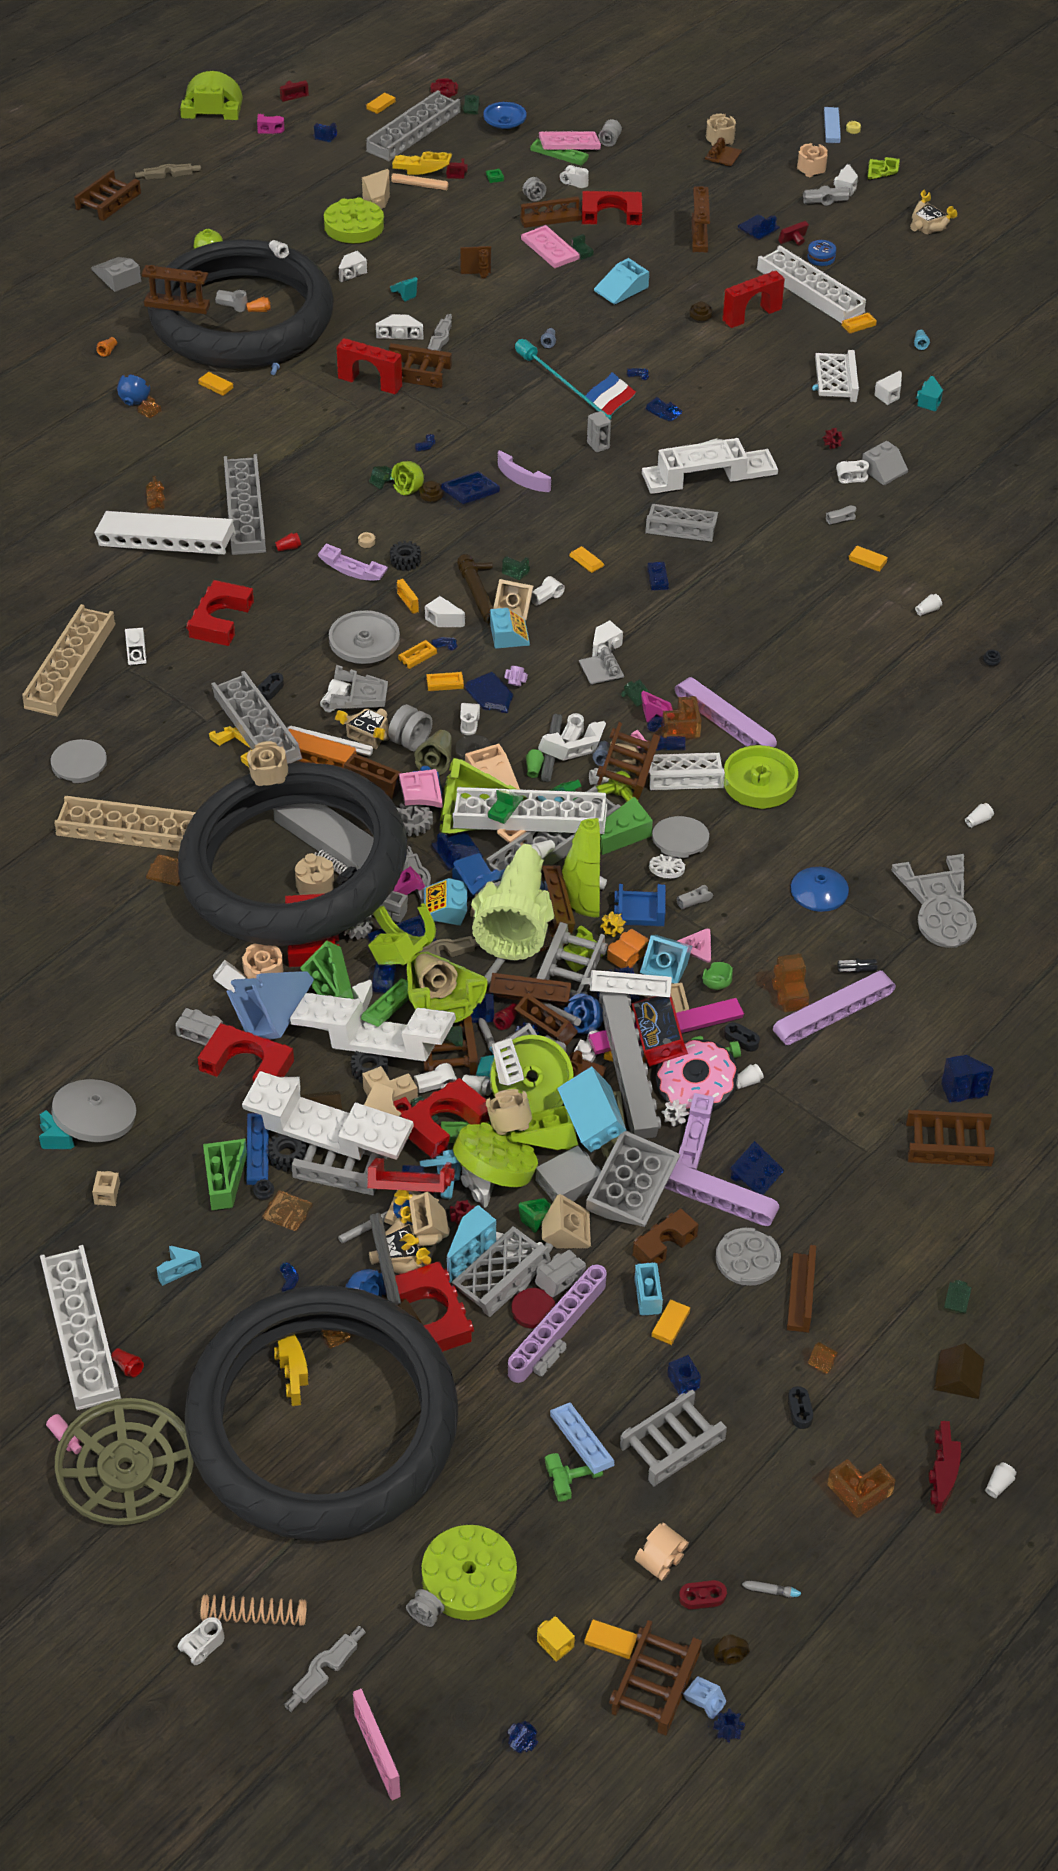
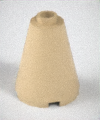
M420 954L416 957L414 967L419 987H428L430 989V998L432 999L438 997L445 998L451 994L457 985L456 979L458 975L455 968L449 962L429 954Z

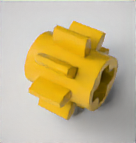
M611 911L608 916L604 915L602 918L604 923L600 927L604 929L605 935L612 934L615 937L617 933L621 934L624 931V928L621 926L626 921H623L621 914H614Z

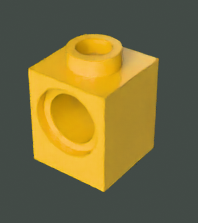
M556 1616L550 1621H544L537 1630V1642L556 1662L574 1648L575 1636Z

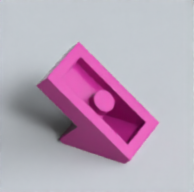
M645 691L641 693L643 711L647 722L656 714L671 720L674 712L670 702Z

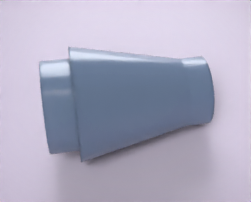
M552 328L547 329L541 337V344L545 348H551L556 343L555 330Z
M601 741L593 754V760L598 766L604 765L610 745L606 741Z

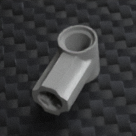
M218 290L216 295V303L219 305L234 307L235 311L238 312L247 310V295L243 290L235 292Z

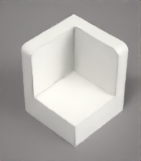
M226 960L222 962L213 974L215 981L233 993L235 989L231 985V980L246 978L244 973Z

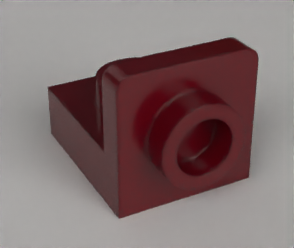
M462 159L461 163H449L447 165V179H464V173H467L465 159Z

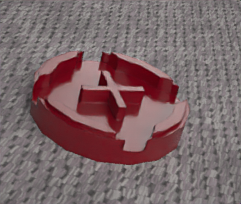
M447 78L437 79L435 83H431L430 91L433 94L439 90L441 95L449 98L458 93V84Z
M527 1288L520 1291L514 1297L512 1314L515 1321L521 1326L535 1329L554 1308L555 1301L542 1289Z

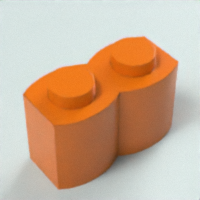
M630 929L622 933L619 940L608 946L607 960L627 971L645 956L649 939Z

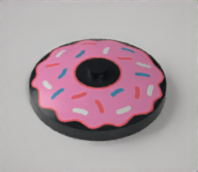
M704 1039L685 1041L688 1051L687 1055L659 1063L656 1072L659 1093L666 1103L671 1102L673 1104L674 1100L679 1099V1104H687L686 1109L689 1114L694 1093L714 1097L713 1112L725 1105L735 1093L738 1085L737 1064L732 1054L716 1042Z

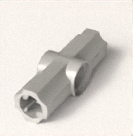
M822 186L820 189L803 191L804 204L822 203L823 205H830L832 202L849 200L848 187L830 188Z

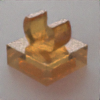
M150 396L147 401L143 400L142 404L138 406V412L148 418H152L161 411V406L156 404L155 399Z
M321 1330L330 1349L350 1341L348 1332Z
M818 1342L813 1349L808 1364L828 1374L832 1369L838 1352Z

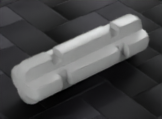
M557 1339L552 1344L553 1347H550L540 1358L541 1361H538L533 1366L535 1374L543 1376L546 1373V1368H550L559 1358V1354L566 1350V1343Z

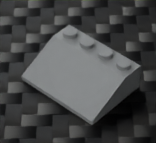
M625 1131L621 1133L587 1198L586 1210L606 1219L645 1227L680 1158V1154Z

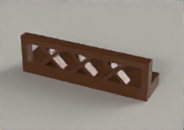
M579 197L521 204L520 220L523 227L528 228L582 220L579 210ZM575 202V207H567L570 203ZM555 205H561L558 210L553 209ZM543 206L547 207L543 212L538 211ZM525 209H532L529 214H525Z
M543 865L541 870L545 890L549 892L552 902L554 927L557 929L560 922L568 924V932L572 935L575 920L561 866Z
M492 973L489 993L491 997L519 1001L527 993L541 1003L547 1002L551 1005L568 1007L572 984Z
M810 1245L808 1255L793 1253L787 1330L809 1333L812 1316L816 1245Z

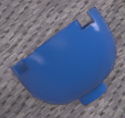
M122 375L118 382L117 391L124 403L131 406L142 404L149 396L151 387L150 385L147 387L145 385L146 381L138 376L128 375V377H124Z
M577 994L571 997L568 1007L564 1008V1011L581 1019L580 1025L572 1024L578 1030L577 1033L585 1035L591 1031L598 1030L603 1023L601 1003L595 997L587 994Z
M363 1269L352 1275L346 1284L347 1288L364 1290L380 1297L386 1295L382 1273H378L376 1270Z

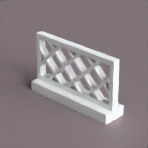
M848 350L847 354L816 353L819 396L850 397V402H857L859 387L854 350Z
M719 753L654 755L653 761L660 763L655 764L652 762L648 773L650 790L724 788L725 772L724 768L722 769ZM684 764V765H686V766H688V767L685 769V768H683V767H681V766ZM703 764V765H705L706 767H705V768H702V767H700L699 765ZM667 765V766H669L670 768L665 769V768H663V766Z
M591 970V978H582L581 984L590 985V991L670 997L672 977Z

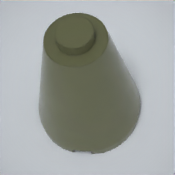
M438 730L418 746L414 756L415 764L419 770L422 766H428L431 770L436 769L439 775L444 774L448 770L452 746V736L448 731Z

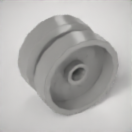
M403 705L397 710L390 722L388 737L391 741L403 745V747L411 751H416L418 746L429 737L432 728V718L430 715L418 711L410 705Z

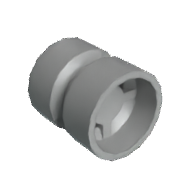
M613 119L606 121L599 133V141L604 146H613L622 132L621 124Z

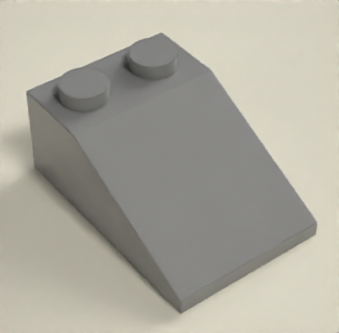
M117 257L91 267L92 271L114 292L141 282L140 266L131 258Z

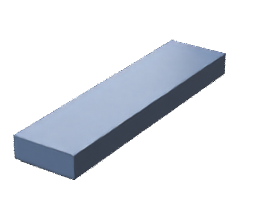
M824 107L826 143H840L839 108Z
M570 1402L550 1410L552 1419L593 1474L614 1466L613 1458Z

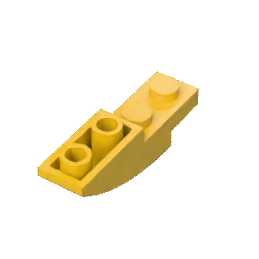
M428 151L423 152L421 157L398 155L395 156L392 166L393 169H407V175L426 174L447 166L452 154Z
M294 1334L278 1340V1347H274L275 1360L280 1361V1369L285 1368V1379L290 1378V1384H286L287 1398H291L292 1406L301 1405L300 1386L308 1385V1371L303 1350Z

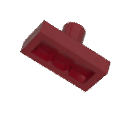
M306 80L296 83L287 81L284 86H280V99L282 102L309 96L308 82Z
M803 221L782 229L778 241L784 244L794 240L798 246L802 245L805 242L803 236L806 235L809 224Z

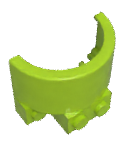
M207 71L196 75L187 87L185 100H182L180 107L181 118L196 119V114H223L225 120H238L243 98L240 87L231 77L221 72ZM224 96L229 100L227 103H224Z

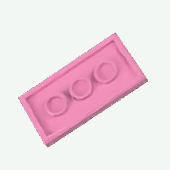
M539 132V139L544 149H600L601 147L595 132Z
M546 225L521 235V240L554 268L580 259V254Z
M362 1689L353 1692L354 1715L389 1797L394 1800L400 1797L399 1774Z

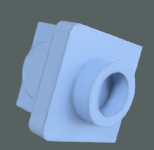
M698 1676L683 1693L686 1701L704 1708L707 1716L711 1719H714L726 1704V1699L720 1686Z

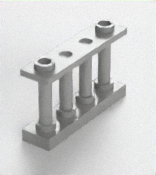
M560 922L537 979L550 980L551 976L558 975L582 982V978H591V970L596 969L601 954L604 955L607 950L605 935L601 934L598 942L570 935L568 924ZM572 943L593 949L594 952L591 959L564 951V944ZM565 959L588 967L585 974L582 975L558 968L556 965L557 960ZM580 984L578 991L571 990L570 998L577 994H587L586 991L589 985Z
M309 1144L304 1159H294L292 1163L293 1178L374 1196L376 1189L367 1188L368 1166L375 1158L387 1159L388 1157L365 1150L364 1155H369L370 1158L364 1173L352 1171L356 1159L349 1156L344 1169L332 1167L337 1152L331 1150L328 1151L324 1164L312 1163L318 1146Z
M693 1389L686 1394H680L674 1402L634 1428L626 1429L621 1435L620 1448L625 1450L632 1445L650 1466L648 1481L653 1486H656L725 1440L727 1427L721 1421L716 1425H710L693 1406L695 1399ZM686 1411L704 1432L698 1437H692L677 1420L676 1416ZM668 1422L686 1444L679 1449H675L657 1428ZM649 1433L668 1454L661 1461L656 1460L640 1442V1439Z

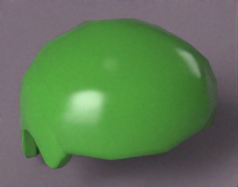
M714 962L709 970L704 969L703 983L713 990L725 989L732 982L733 968L730 964L724 962Z

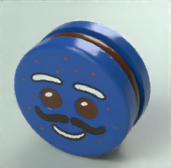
M826 240L813 241L809 244L807 258L812 264L817 266L830 265L835 261L836 246Z

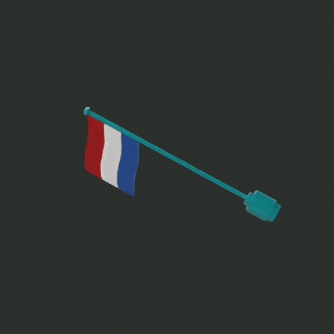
M519 339L515 344L516 352L527 361L536 359L597 411L603 412L610 420L614 412L629 402L636 394V391L611 372L604 381L593 387L584 396L537 357V348L528 340Z

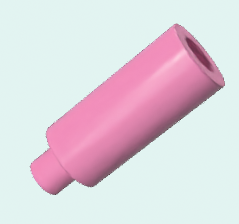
M59 1414L52 1416L46 1423V1426L59 1441L69 1427ZM74 1436L66 1450L79 1454L82 1450V1447L79 1445L81 1441Z

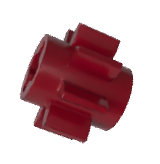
M837 428L826 430V435L822 437L825 442L824 445H830V449L840 447L841 441L844 440L842 431L838 432Z
M468 1200L457 1201L455 1207H450L451 1222L455 1221L459 1227L462 1217L475 1208V1205L471 1206Z

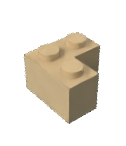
M381 1066L362 1073L363 1089L367 1096L374 1083L378 1082L395 1090L393 1101L406 1097L411 1106L418 1103V1088L409 1073L393 1080H389Z

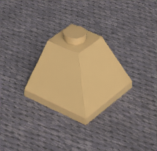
M388 169L362 178L363 200L373 202L381 209L385 208L390 197Z
M499 579L493 609L509 608L527 620L534 586Z
M557 1195L542 1221V1240L556 1248L591 1247L589 1211L565 1196Z

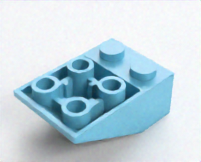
M628 258L618 263L594 288V291L615 305L648 288L649 271Z
M479 1205L462 1217L448 1252L447 1271L450 1276L449 1282L457 1278L496 1242V1219Z

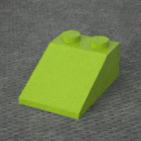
M565 1106L531 1113L532 1120L529 1123L528 1129L510 1131L512 1141L556 1150H567L578 1145L575 1127Z

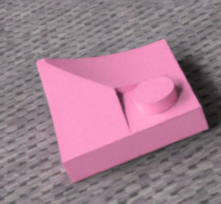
M436 769L399 774L405 805L442 807Z

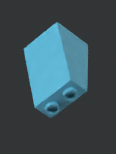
M593 1067L588 1068L557 1088L581 1143L590 1152L599 1149L602 1145L626 1131L611 1086Z

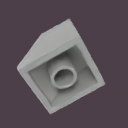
M888 441L863 453L862 460L869 463L867 474L883 485L908 472L899 449Z

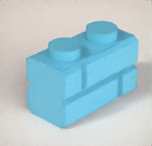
M657 1263L635 1265V1285L640 1315L662 1313L663 1298Z

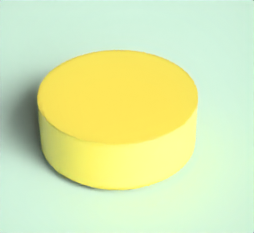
M856 121L848 122L846 130L852 134L859 133L861 124Z

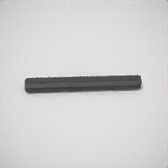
M561 714L553 715L549 734H560ZM546 753L541 773V780L543 782L551 781L555 761L554 756Z
M380 1213L372 1214L370 1221L387 1298L394 1304L399 1305L401 1300L383 1220Z

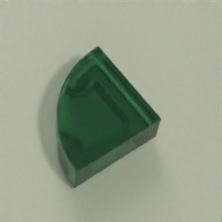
M462 1026L451 1027L445 1040L453 1043L455 1046H464Z

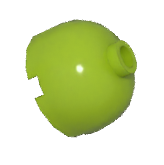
M205 229L196 235L194 249L210 243L223 241L218 232Z
M403 461L395 464L392 469L391 477L395 481V484H393L394 488L401 495L413 494L423 485L424 475L418 464L412 461Z

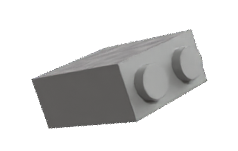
M576 1146L536 1168V1181L553 1202L559 1194L571 1201H575L591 1192L601 1170L591 1162L587 1152H583L579 1146Z

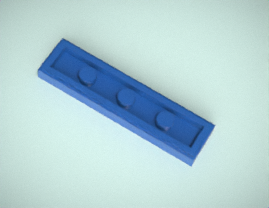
M257 1113L247 1114V1185H255L261 1179L268 1180L269 1130L265 1129L262 1115Z

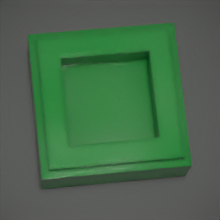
M500 169L486 171L489 183L504 181V176Z

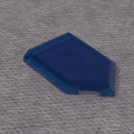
M487 673L468 681L464 685V688L480 704L482 709L490 710L492 708L508 713L513 693L495 673Z

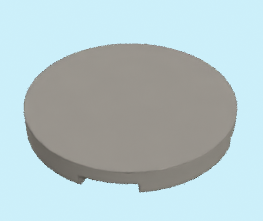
M83 739L72 740L60 745L53 752L51 766L58 778L70 780L73 783H83L99 776V773L107 766V756L103 747L96 742Z
M675 816L663 819L655 825L652 841L661 849L662 853L672 857L686 858L691 854L701 853L707 848L709 832L706 826L698 820L684 816Z
M951 894L949 896L934 895L923 903L918 914V926L924 937L933 944L945 948H954L967 943L973 936L977 925L973 908L964 899Z
M739 1228L728 1232L716 1249V1263L719 1270L726 1278L737 1284L751 1286L765 1283L777 1273L780 1266L781 1253L776 1241L771 1236L768 1237L761 1232L755 1231L754 1228Z

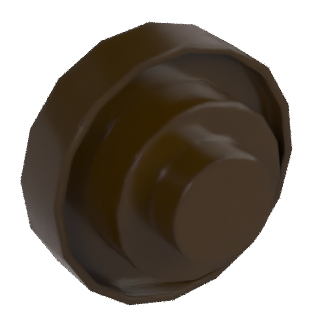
M702 301L695 303L690 307V316L698 321L708 320L712 316V307Z
M428 481L419 488V495L425 501H438L444 495L443 486L438 482Z
M729 1634L721 1638V1641L714 1647L713 1652L716 1661L733 1665L741 1662L749 1654L750 1649L745 1639Z

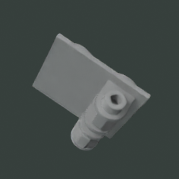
M601 648L600 656L579 660L590 684L624 677L610 648Z

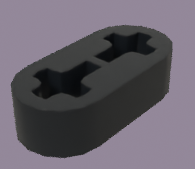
M271 673L258 686V690L266 701L271 700L283 688V675Z
M736 1022L726 1025L724 1037L727 1041H738L740 1048L748 1052L756 1051L759 1048L760 1037L757 1033Z
M801 1386L793 1387L788 1395L792 1422L797 1428L806 1429L811 1426L813 1421V1410L809 1393ZM795 1395H799L802 1398L801 1404L798 1403ZM800 1411H803L804 1418H806V1420H802V1418L799 1417Z

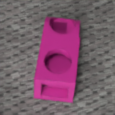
M258 114V133H282L285 130L284 118L281 116L265 117L264 114Z
M410 866L401 873L393 891L408 895L415 889L420 891L426 886L420 875Z

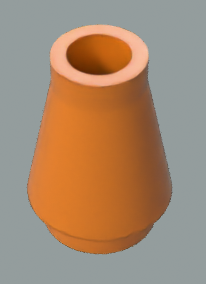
M261 297L247 303L248 312H267L271 310L270 300L268 297Z
M110 337L99 342L97 345L98 354L100 356H109L117 345V340Z

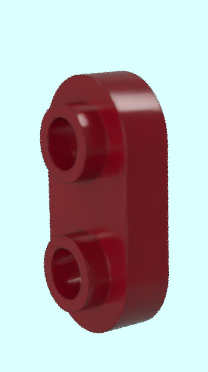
M716 1580L688 1583L680 1589L679 1601L687 1609L717 1607L725 1602L727 1589L722 1582ZM711 1594H717L718 1597L713 1598L711 1597ZM692 1596V1597H694L695 1599H694V1600H688L687 1597Z

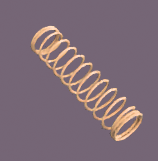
M207 1594L203 1595L201 1601L202 1621L208 1617L209 1596ZM213 1595L212 1608L209 1618L212 1617L213 1612L214 1618H217L215 1595ZM224 1595L218 1620H220L223 1612L224 1619L228 1622L233 1611V1618L236 1623L240 1620L241 1613L244 1622L247 1623L252 1612L255 1624L259 1621L261 1614L262 1621L266 1624L271 1613L272 1622L276 1624L281 1613L283 1625L287 1623L290 1614L292 1625L297 1623L299 1617V1625L304 1626L306 1620V1600H299L295 1622H293L292 1599L289 1600L287 1617L284 1623L282 1598L280 1599L276 1621H274L273 1598L270 1599L269 1611L265 1621L262 1597L258 1617L255 1621L254 1597L251 1598L247 1620L245 1619L244 1596L242 1597L239 1616L236 1620L235 1596L232 1597L229 1617L226 1619Z

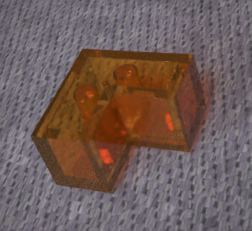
M696 696L678 697L677 710L663 711L662 731L664 739L700 737L701 717Z
M801 953L779 956L777 958V965H774L775 978L772 979L774 990L778 992V1003L783 1006L784 1012L798 1011L809 1004V993L804 982L806 967Z
M847 1459L830 1470L827 1485L850 1511L859 1518L893 1494L896 1480L881 1464L862 1475Z

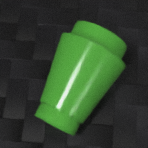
M533 749L526 755L527 775L531 778L538 777L544 761L541 751Z

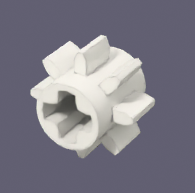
M679 1099L674 1100L673 1104L671 1102L665 1104L667 1108L665 1111H662L666 1118L665 1122H672V1126L686 1122L684 1117L689 1114L686 1109L687 1104H679Z

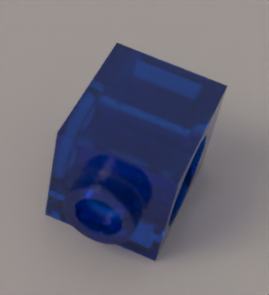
M689 1355L668 1363L667 1375L679 1395L688 1393L692 1389L695 1392L700 1388L701 1375Z

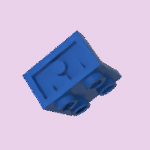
M479 853L456 860L453 863L472 895L479 893L487 882L496 883L501 881L505 869L501 871L496 869L491 872Z

